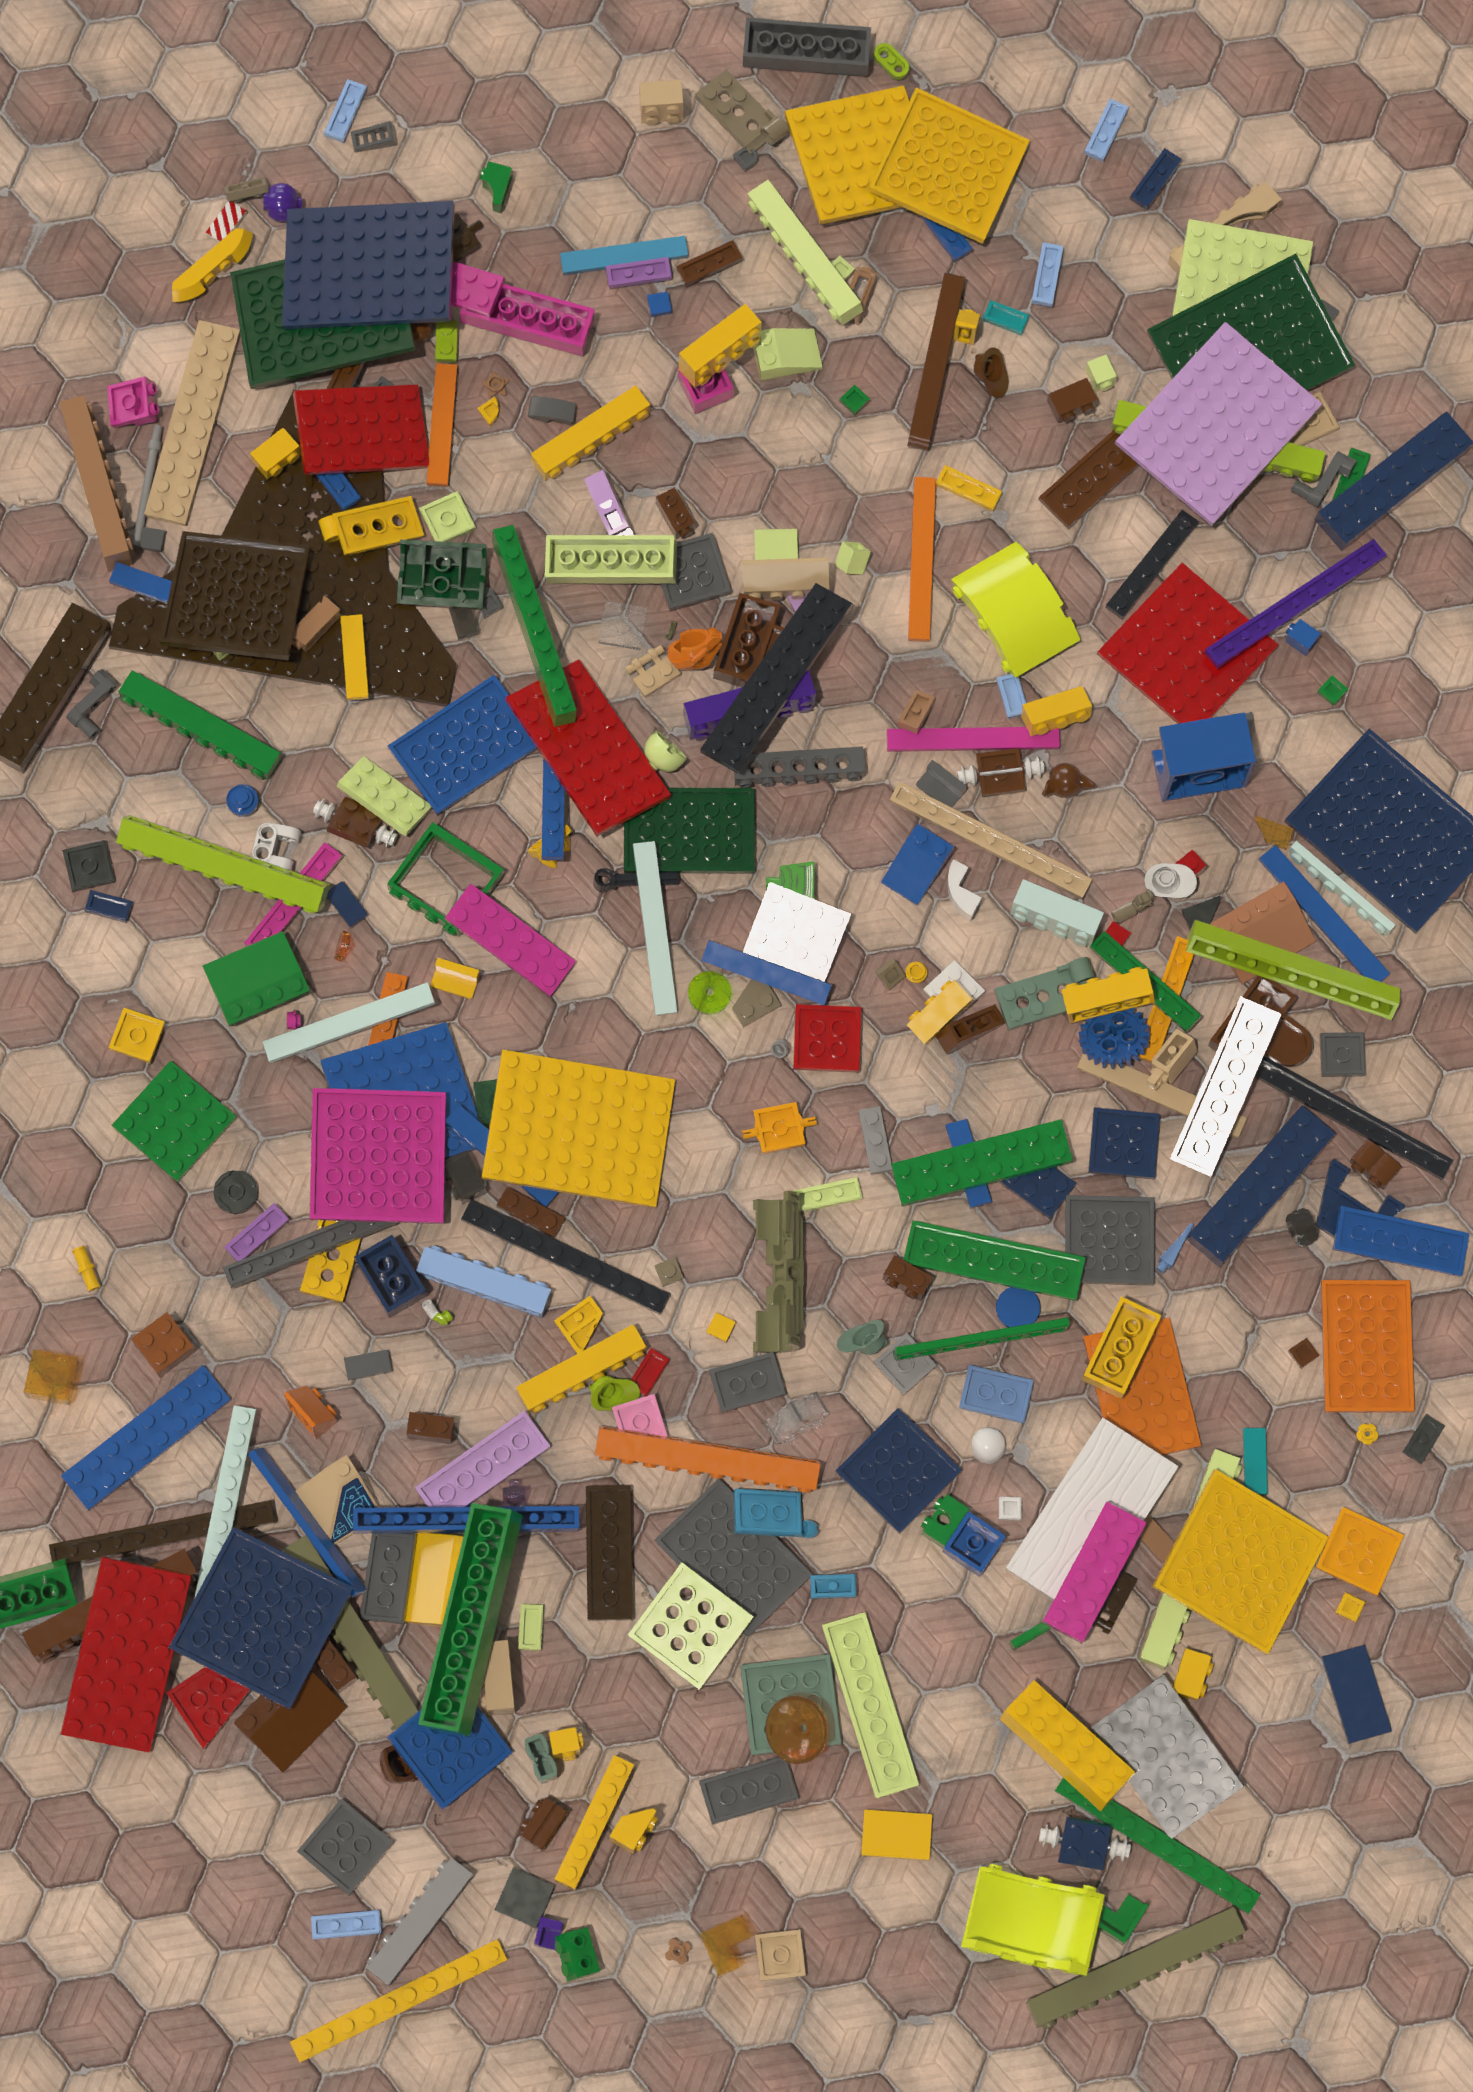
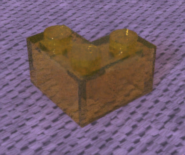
M743 1916L700 1933V1938L717 1978L739 1969L731 1947L751 1939Z

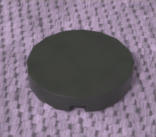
M233 1170L227 1171L217 1179L213 1191L215 1202L219 1208L226 1213L235 1215L251 1209L258 1195L257 1185L252 1176L244 1171Z

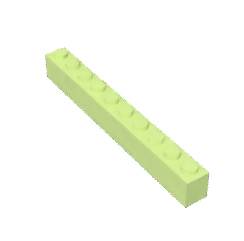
M1215 1449L1196 1501L1214 1469L1232 1479L1233 1477L1238 1478L1242 1468L1241 1465H1238L1240 1458ZM1162 1593L1138 1661L1162 1670L1167 1665L1171 1666L1175 1653L1172 1652L1174 1644H1179L1183 1633L1179 1631L1182 1623L1186 1624L1190 1611L1186 1610L1187 1607Z

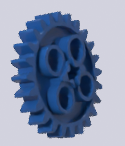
M1135 1008L1087 1019L1085 1024L1080 1025L1079 1043L1083 1054H1087L1088 1060L1093 1059L1094 1065L1102 1062V1068H1105L1107 1064H1110L1111 1069H1114L1115 1064L1123 1068L1124 1062L1130 1066L1131 1059L1133 1058L1138 1061V1054L1144 1055V1048L1149 1047V1025H1147L1146 1018H1142L1141 1012L1135 1014Z

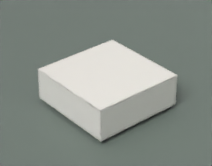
M999 1497V1520L1021 1521V1497Z

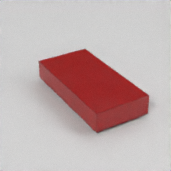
M650 1348L631 1378V1381L638 1385L640 1394L644 1397L648 1396L670 1361L669 1358L653 1348Z

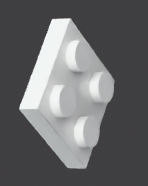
M955 960L923 989V992L929 998L933 995L937 997L942 992L940 988L947 981L958 980L975 999L963 1012L985 993V990ZM960 1013V1014L953 1020V1022H954L962 1013Z

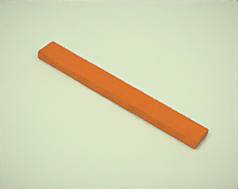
M914 477L908 641L929 642L936 483V478Z

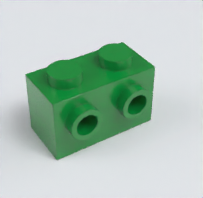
M588 1927L566 1932L555 1937V1949L560 1955L562 1962L561 1970L567 1982L589 1977L600 1972Z

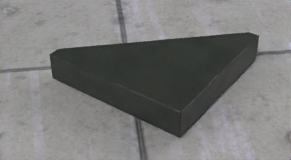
M1220 896L1182 910L1189 930H1191L1195 920L1210 925L1221 899Z

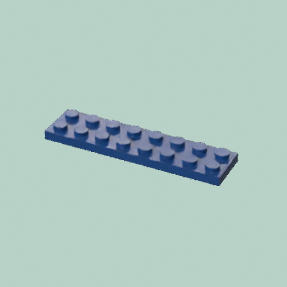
M202 1365L64 1472L61 1477L86 1509L90 1511L219 1411L231 1399L204 1365Z

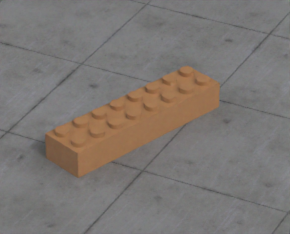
M84 395L60 401V407L108 572L113 571L116 562L131 566L133 565L131 558L135 557L91 402H86Z

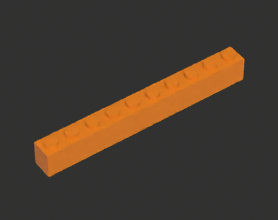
M599 1426L595 1455H598L600 1460L612 1461V1458L621 1459V1463L631 1465L636 1461L642 1462L644 1467L656 1468V1465L665 1466V1470L678 1472V1469H686L688 1474L700 1475L701 1472L710 1473L709 1477L722 1479L723 1476L732 1477L731 1480L737 1482H745V1479L754 1480V1484L767 1486V1483H773L780 1489H789V1486L798 1487V1491L811 1493V1490H816L820 1470V1461L605 1426Z

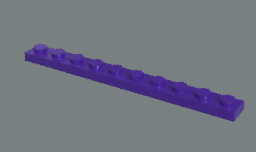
M1372 539L1206 648L1205 654L1218 669L1385 559L1386 553Z

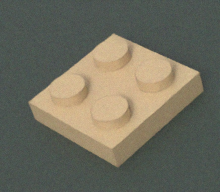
M800 1930L755 1935L760 1981L806 1976Z

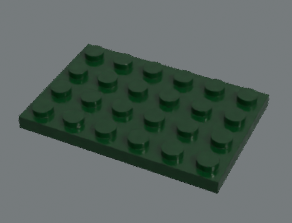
M667 788L671 794L669 799L624 822V873H636L633 844L655 841L659 872L754 874V788Z

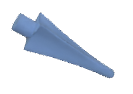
M1190 1223L1179 1238L1159 1257L1160 1259L1157 1262L1160 1264L1156 1268L1158 1272L1163 1274L1166 1269L1171 1270L1184 1241L1194 1227L1193 1223Z

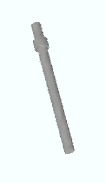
M157 424L154 425L152 438L148 442L147 449L149 454L132 546L140 548L146 518L144 512L151 491L157 453L160 452L161 448L160 436L162 426Z

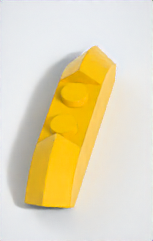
M238 228L229 233L172 282V302L186 301L205 292V285H210L221 271H226L232 262L238 263L245 256L250 247L253 233Z

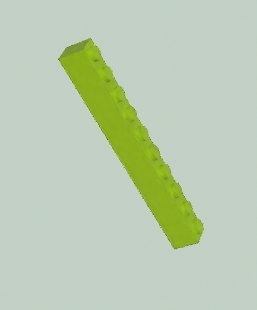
M1118 400L1111 429L1121 435L1147 406ZM1288 442L1263 471L1271 472L1274 470L1286 477L1294 475L1301 477V480L1306 482L1317 481L1321 473L1325 451Z
M132 815L123 817L116 843L122 844V848L134 851L136 849L142 851L144 856L162 858L164 863L182 865L184 870L200 871L207 878L217 877L223 879L222 882L225 884L243 886L242 889L245 891L263 893L262 896L265 898L283 900L285 905L301 906L308 913H316L324 909L330 887L329 883Z
M1198 920L1194 921L1187 936L1186 952L1392 1020L1400 1004V988Z

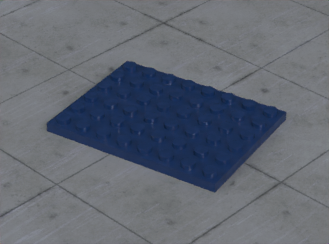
M434 201L287 209L282 313L283 329L451 321L454 202Z
M1370 728L1284 821L1415 934L1473 872V816Z

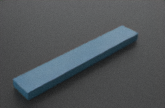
M685 236L560 253L563 275L605 270L606 266L664 257H668L669 260L688 258Z

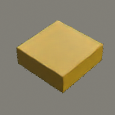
M715 1313L706 1334L726 1343L736 1322Z
M1345 1592L1335 1614L1356 1623L1365 1601Z

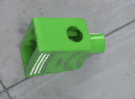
M814 862L780 866L779 877H766V890L771 882L814 899Z

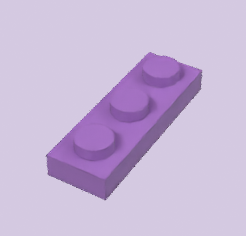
M668 257L606 266L609 289L672 280Z
M273 1203L224 1248L236 1261L245 1259L289 1222V1219Z

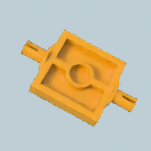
M793 1102L753 1110L755 1126L753 1129L742 1130L743 1140L756 1137L760 1143L762 1154L805 1146L804 1127L814 1126L817 1123L815 1116L802 1119L798 1112L797 1103Z

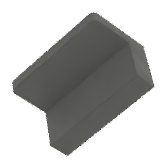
M933 760L927 765L926 772L916 783V786L928 796L951 808L966 790L965 784Z

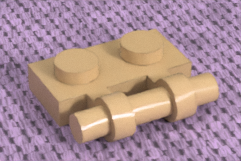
M661 645L654 649L650 648L646 651L645 655L639 659H633L630 661L631 664L625 667L628 675L634 671L637 672L638 676L633 679V683L644 698H647L681 675L679 670L669 661L668 657L661 661L659 655L665 652ZM652 661L654 666L645 671L642 666Z

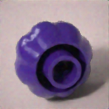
M274 184L269 188V193H264L263 210H269L268 216L277 222H287V209L302 208V197H298L296 190L289 184Z

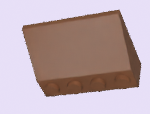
M1284 881L1210 923L1212 926L1293 953H1298L1316 942L1294 896ZM1231 967L1242 985L1258 976Z

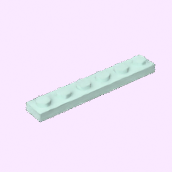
M1296 841L1290 847L1288 853L1296 864L1301 863L1311 877L1321 880L1323 886L1329 892H1335L1344 905L1354 908L1356 914L1362 920H1368L1377 933L1388 937L1395 927L1392 921L1299 842Z

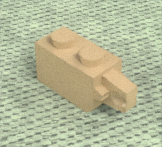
M1178 1029L1173 1032L1152 1059L1151 1076L1147 1080L1150 1088L1156 1091L1164 1082L1171 1084L1197 1053L1194 1038Z

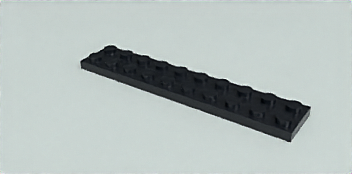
M815 583L700 749V753L738 773L849 613L852 603Z

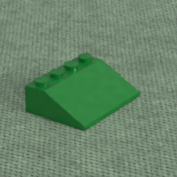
M283 931L202 965L228 1026L310 991Z

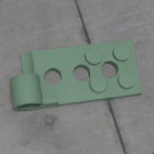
M1088 957L1078 958L1068 964L1057 967L1056 970L995 988L994 992L1008 1031L1067 1013L1063 996L1057 992V987L1072 983L1081 985L1087 983V980L1095 978ZM1045 992L1048 995V1000L1046 1002L1039 1001L1037 993ZM1024 998L1027 1000L1028 1006L1020 1008L1017 1006L1016 1000Z

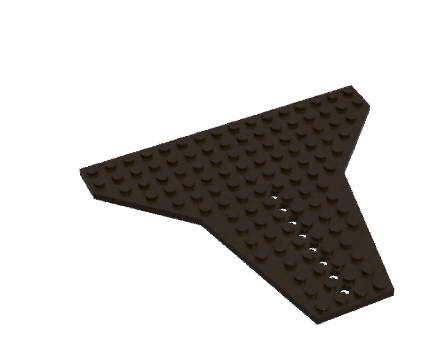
M292 392L271 436L284 428L300 447ZM301 454L294 463H288L277 476H271L269 479L255 467L222 536L310 546L296 625L318 602L322 603L323 596H326L340 608L339 613L341 616L362 615L368 692L405 698L409 701L448 706L456 664L413 605L397 604L398 584L387 570L386 547L344 555L340 540L325 542L318 521L343 511L321 481H317L314 475H304ZM382 471L343 473L361 497V501L347 510L383 502ZM317 492L322 497L313 501L310 495ZM310 512H314V514L317 515V518H313L312 521H308V517L306 515ZM374 521L372 523L375 530H382L380 522ZM353 526V532L356 535L363 534L359 526ZM310 532V535H313V538H309L308 541H304V537L302 536V534ZM174 570L162 578L172 581ZM137 593L117 606L109 649L231 668L240 672L316 685L324 684L346 688L341 617L307 652L302 648L298 650L292 645L289 660L229 654L219 661L213 651L160 645V636L167 607L166 603Z

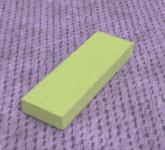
M858 1177L793 1190L799 1194L800 1213L862 1200Z

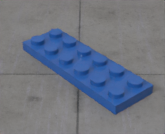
M1340 1206L1332 1250L1461 1277L1469 1233Z

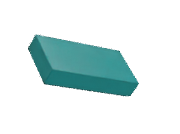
M990 300L982 321L1022 336L1030 315Z

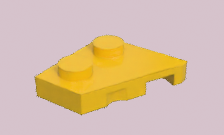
M589 1296L555 1319L554 1323L576 1354L584 1351L603 1313L592 1297Z

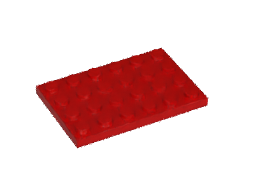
M418 384L295 390L293 392L304 475L428 468L429 455Z

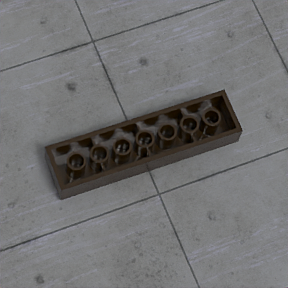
M73 602L71 603L0 718V762L24 774L111 633L112 629L108 621Z

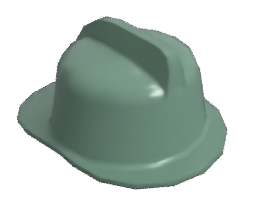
M873 1320L848 1329L839 1337L837 1348L845 1353L858 1350L865 1355L875 1354L881 1348L888 1345V1340L883 1333L884 1323L881 1320Z

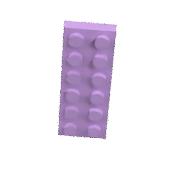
M524 1410L417 1485L415 1490L427 1507H467L547 1451L550 1445Z

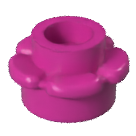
M293 1010V1012H287V1029L296 1030V1027L301 1025L300 1014H296V1010Z

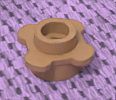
M675 1938L669 1941V1950L665 1953V1958L668 1961H678L681 1965L687 1962V1952L691 1949L690 1944L678 1942Z

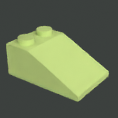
M772 328L761 330L760 342L753 347L760 381L823 369L814 329Z

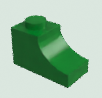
M488 161L486 168L483 167L481 170L480 180H482L483 188L487 189L493 197V212L501 213L513 177L512 167Z

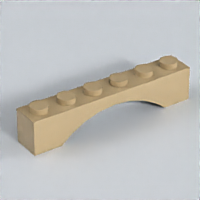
M1265 181L1261 185L1256 184L1253 186L1247 196L1244 198L1243 196L1239 197L1233 203V207L1229 210H1222L1218 214L1217 219L1213 222L1209 221V223L1233 226L1245 221L1264 220L1280 208L1282 199ZM1184 244L1181 247L1176 246L1169 253L1168 264L1178 275Z

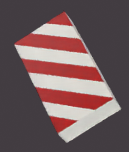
M232 201L227 202L205 232L206 236L219 243L237 228L247 214V210Z

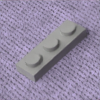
M880 1106L858 1110L870 1175L892 1171Z

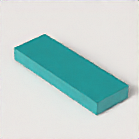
M1243 1428L1244 1486L1258 1495H1267L1266 1428Z

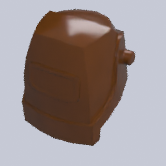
M392 1745L381 1751L379 1764L386 1782L404 1784L409 1780L411 1782L416 1781L415 1774Z

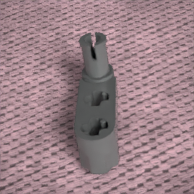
M1338 451L1316 487L1311 488L1296 480L1291 488V492L1307 499L1306 502L1319 508L1339 473L1349 477L1355 469L1357 461Z
M103 669L97 671L89 681L94 689L76 704L66 716V719L75 727H79L89 739H93L100 730L87 716L118 687V683Z

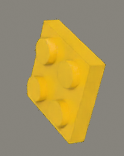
M123 1008L108 1048L111 1051L151 1063L166 1023L157 1018Z

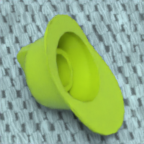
M603 1376L589 1385L592 1407L598 1411H612V1407L636 1400L640 1396L638 1385L627 1379Z

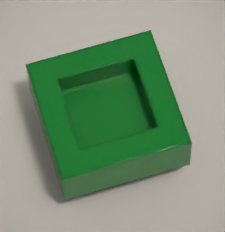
M853 385L840 398V402L854 416L870 401V398L856 385Z
M1331 675L1317 693L1334 706L1348 691V688Z

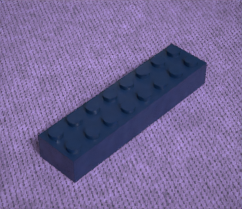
M1447 411L1322 508L1314 520L1341 551L1345 550L1469 452L1473 446L1472 439Z
M1302 1105L1195 1226L1186 1240L1221 1268L1332 1141L1336 1133Z

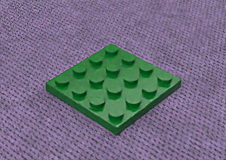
M170 1060L111 1126L178 1183L237 1117Z

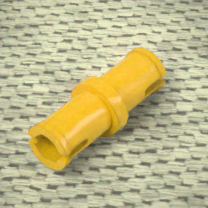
M80 1246L73 1249L72 1253L79 1267L77 1269L78 1273L82 1274L87 1291L91 1292L99 1289L101 1285L94 1271L95 1265L91 1263L85 1249L86 1247Z

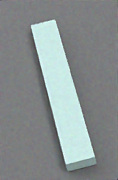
M655 841L634 843L633 851L655 1016L677 1013Z
M427 982L262 1042L269 1062L273 1063L435 1005V1001Z

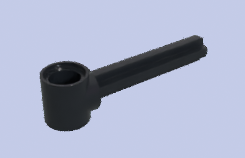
M601 868L595 873L593 886L601 893L615 890L616 886H638L637 874H615L614 870ZM659 872L660 885L679 884L678 872ZM604 876L608 878L609 883L601 884L598 878Z

